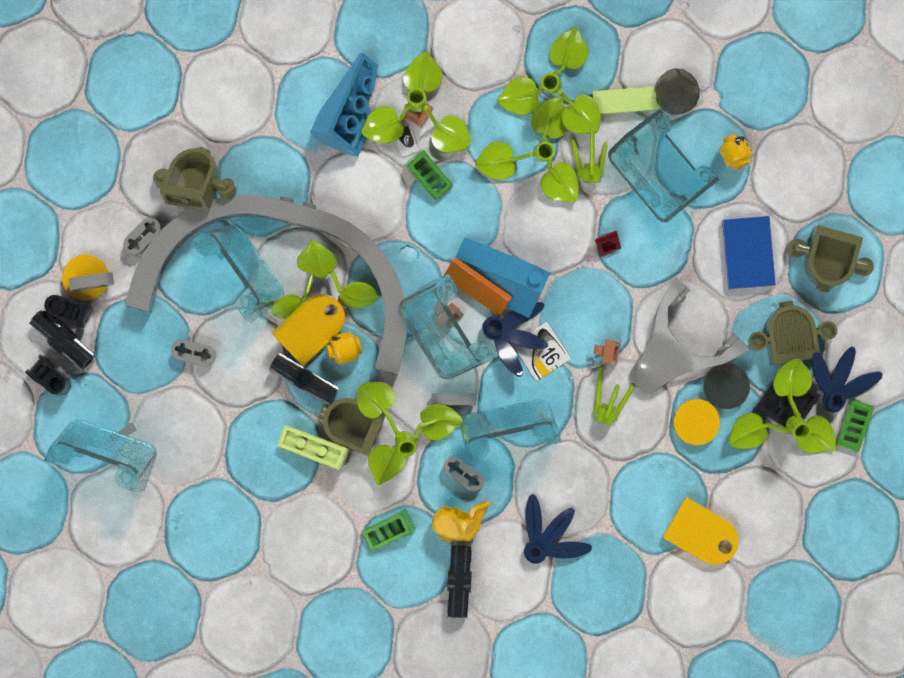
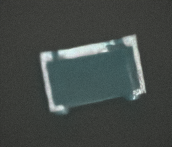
M660 108L626 133L609 150L608 158L659 221L667 223L720 179L710 167L702 165L695 169L667 135L671 130V120Z
M227 225L204 232L190 241L197 252L204 257L215 255L220 259L226 258L247 288L236 299V306L247 321L251 323L269 311L279 298L284 296L282 285L239 226Z
M449 274L431 280L405 297L398 306L400 316L437 375L442 379H453L499 356L494 346L487 340H479L471 345L446 304L451 302L457 294L456 285Z
M543 399L468 414L462 418L463 423L460 424L468 463L484 459L489 452L487 439L532 429L533 436H536L541 444L552 445L562 442L550 404Z
M77 419L70 422L51 444L44 461L61 466L68 464L73 457L87 455L118 466L115 476L116 483L123 489L140 492L145 491L156 460L157 451L148 442Z

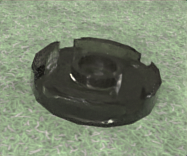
M674 68L664 72L657 79L654 86L657 104L663 111L671 115H681L691 111L697 105L700 98V88L697 80L684 69Z
M724 363L712 367L707 372L703 380V392L706 399L715 407L733 409L740 406L747 399L750 392V381L746 372L741 367L733 363Z

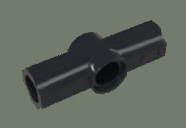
M41 309L32 317L29 324L47 339V343L61 355L64 354L78 368L83 370L93 361L96 355L77 339L78 336L64 324L61 325L46 310Z
M278 353L269 368L271 372L328 406L340 389L281 353ZM302 373H308L310 376V382L305 386H301L298 382V377Z
M451 545L450 570H448L447 591H449L447 617H468L469 593H471L472 571H470L471 546Z

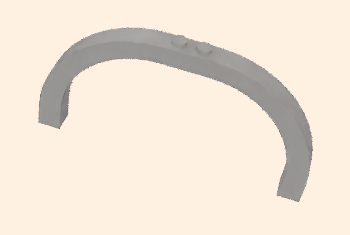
M235 195L230 199H213L209 211L190 208L169 222L150 242L135 269L125 305L152 313L159 283L172 256L191 236L211 224L235 217H262L328 234L352 248L373 272L382 294L385 314L383 338L375 369L395 375L399 374L407 340L408 321L406 303L398 276L383 251L369 236L350 222L334 214L316 209L314 204L303 202V205L294 204L293 199L283 196L280 197V200L257 195Z

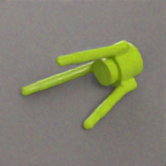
M592 127L590 128V163H585L584 168H582L574 137L570 138L578 169V177H582V183H599L600 177H603L608 143H603L598 166V163H595V129Z
M599 367L593 413L596 414V421L612 426L614 420H618L621 410L636 385L634 383L631 384L616 409L613 405L620 385L616 384L609 403H602L600 407L603 367Z

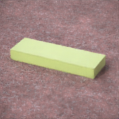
M661 86L592 91V99L597 103L601 115L663 110Z
M288 425L284 426L277 447L342 471L349 449Z

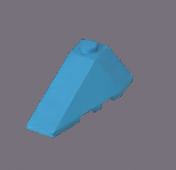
M364 53L358 55L321 108L310 131L324 145L355 157L359 156L366 140L361 130L366 123L367 116L371 113V108L368 107L370 94L374 93L378 65Z
M464 238L456 254L457 259L512 296L507 305L508 309L527 318L530 317L550 272L468 238Z

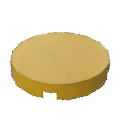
M88 254L78 255L71 259L64 267L62 274L63 286L67 293L75 299L83 301L95 300L103 295L107 287L70 291L69 279L109 273V270L105 263L95 256Z
M701 399L688 400L682 403L676 410L673 417V428L677 436L685 443L704 445L712 441L718 434L720 417L716 408L709 402Z

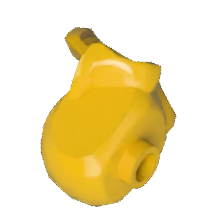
M491 501L479 502L471 509L470 513L461 511L457 507H440L435 511L432 518V529L436 534L440 535L441 540L453 542V540L471 541L473 537H476L477 532L480 531L482 519L488 510V506H491Z

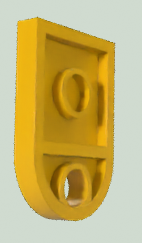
M317 294L303 302L271 334L304 366L330 342L332 336L340 332L344 325L345 312L342 305L334 297L327 294ZM331 304L335 305L334 312L326 315L324 312L325 308Z
M687 497L683 499L662 536L698 559L713 565L729 561L735 555L739 543L738 534L731 523ZM723 540H728L731 544V549L728 553H721L719 551L718 545Z

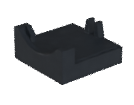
M772 380L766 386V390L762 392V396L753 408L785 428L787 420L794 416V412L789 403L788 395L778 396L775 393ZM809 389L802 396H793L794 403L803 419L806 418L821 396L812 389Z

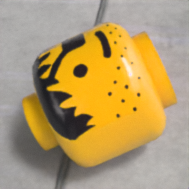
M732 134L723 139L724 144L720 146L719 152L728 168L738 170L751 163L750 159L753 157V151L746 137H737L736 134Z
M352 332L332 336L330 338V345L326 346L329 359L334 358L338 365L356 361L359 358V354L362 353L358 335L354 336Z

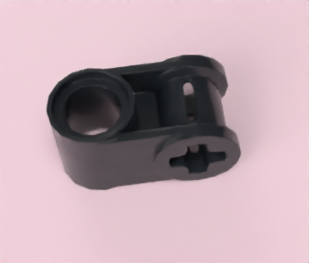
M50 295L44 303L47 313L81 328H85V319L89 310L93 308L79 301L70 300L59 295ZM59 299L62 302V308L60 311L54 312L51 307L52 303Z
M42 354L38 356V361L32 368L25 371L32 380L40 384L51 394L65 395L71 389V380ZM60 378L63 384L61 389L56 391L54 382Z

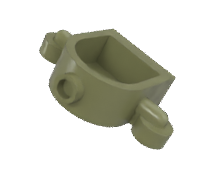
M203 147L187 149L179 153L171 162L168 170L159 169L153 175V181L160 189L159 192L168 205L209 211L216 192L223 199H230L237 193L234 181L229 178L221 179L220 171L211 152Z
M821 225L813 228L809 245H806L801 239H793L786 247L788 255L792 258L806 255L804 261L806 275L817 285L816 289L819 291L830 292L831 287L845 283L854 272L858 276L865 277L874 270L872 260L866 257L858 259L863 237Z
M793 301L780 302V309L775 310L766 321L765 334L760 331L752 333L748 338V345L755 351L762 350L767 346L770 366L784 364L793 359L811 360L815 352L820 353L818 337L823 340H831L837 335L838 329L831 321L822 322L816 328L812 315L806 309L793 305Z
M342 398L334 401L330 406L323 405L319 418L323 419L324 430L332 441L369 456L385 419V414L382 412L379 417L374 419L366 417L360 411L357 400ZM349 452L346 457L344 465H346L350 461Z

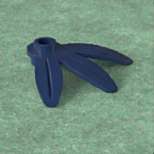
M543 302L536 303L529 318L511 311L502 319L489 317L482 324L483 334L488 339L494 340L495 348L501 361L517 377L523 376V368L509 342L528 349H546L548 343L532 333L512 327L521 325L539 314L544 309ZM490 325L496 327V332H491L489 329Z
M855 347L848 348L841 356L833 372L832 380L822 355L819 352H815L812 356L813 376L819 388L825 393L822 403L829 412L840 411L845 406L846 399L865 392L882 379V372L875 371L860 375L845 385L855 360Z
M532 494L529 496L525 520L530 542L524 548V556L530 563H541L545 560L546 556L562 559L575 558L585 555L592 550L590 544L582 542H560L553 544L570 525L575 513L573 508H568L551 521L545 531L541 533L542 514L536 495ZM533 548H538L540 550V554L538 556H533L531 554V550Z

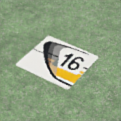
M547 322L530 332L548 343L546 349H528L513 344L536 381L571 359Z

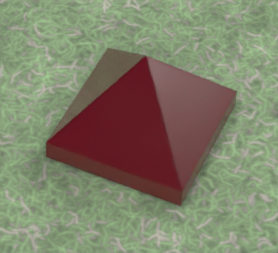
M617 231L602 234L595 239L600 257L621 249Z

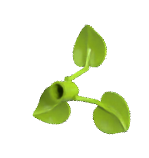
M574 27L565 31L552 44L550 60L554 65L562 67L553 73L545 74L537 91L536 84L532 79L526 76L516 77L507 84L502 94L497 98V102L511 113L528 115L539 107L540 101L537 95L541 94L543 90L549 94L558 93L570 105L562 113L564 126L576 134H590V128L592 127L595 129V133H597L601 124V114L597 103L587 95H579L572 102L561 90L562 81L558 77L566 67L575 70L583 66L587 61L588 47L578 28Z
M428 51L418 55L405 71L404 84L410 91L407 94L408 103L405 104L400 117L397 116V112L391 107H378L370 113L361 130L362 135L373 142L381 144L393 143L404 133V128L400 121L404 119L408 110L411 109L414 112L425 110L433 124L437 127L431 135L432 143L437 150L443 153H455L467 150L471 145L470 133L462 120L448 115L439 124L427 105L425 92L431 93L437 90L443 79L440 67Z
M555 97L543 102L533 112L530 122L531 128L536 133H543V142L537 144L533 148V152L513 157V150L508 144L501 141L492 142L483 149L475 161L478 170L491 179L504 180L510 178L515 173L514 161L534 157L539 162L546 161L547 168L550 171L541 178L543 193L555 201L576 202L579 194L577 175L574 169L565 162H559L552 168L551 158L554 156L555 148L546 138V136L551 139L560 138L568 130L562 121V113L565 109L562 97Z
M312 239L297 258L298 268L306 273H310L304 296L300 299L295 294H289L279 298L272 305L271 314L282 319L288 318L308 299L314 275L318 278H325L329 273L331 274L338 292L341 293L338 296V302L346 308L361 309L368 307L380 298V294L372 286L363 282L350 283L343 289L334 271L337 266L336 257L326 247Z
M793 359L785 363L777 371L773 380L775 393L778 396L788 395L789 403L794 412V416L787 420L786 427L768 422L763 423L762 418L758 414L745 413L738 417L732 426L728 441L730 446L738 449L758 447L767 440L768 432L765 427L782 431L785 434L791 433L796 439L798 447L806 453L836 450V439L831 424L821 416H812L806 422L801 417L794 403L793 396L804 395L812 385L811 372L801 359Z
M383 382L363 383L357 390V405L363 415L374 419L383 412L395 433L396 445H393L392 448L388 445L377 446L368 456V466L377 485L389 481L405 467L407 457L412 456L416 452L415 442L419 441L418 436L421 428L426 438L436 441L449 436L463 423L461 416L454 409L442 404H433L421 411L420 418L422 423L417 425L414 436L407 431L399 432L387 411L388 408L394 405L396 400L393 388Z

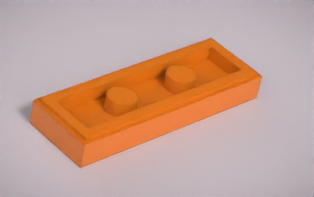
M456 257L443 275L446 280L499 317L512 299V296Z

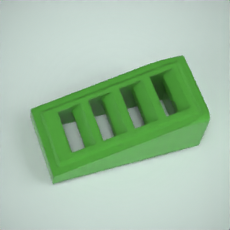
M420 150L404 164L435 201L453 186L424 150ZM423 159L425 163L416 170L414 166ZM429 166L431 170L422 177L420 173ZM436 174L437 177L431 183L428 184L426 181L432 175ZM442 180L444 184L434 191L432 188Z
M848 400L836 445L860 451L874 406ZM854 409L864 411V415L853 413ZM851 418L861 420V425L850 422ZM848 427L858 429V434L847 431ZM849 436L855 438L856 443L844 440V437Z
M404 509L361 532L371 552L413 533L416 528L407 510ZM399 518H400V520H401V522H402V524H403L405 530L402 529V527H401V525H400V523H399V521H398ZM389 523H393L397 534H394ZM380 527H384L389 537L388 539L385 538ZM374 530L380 540L378 544L372 534Z

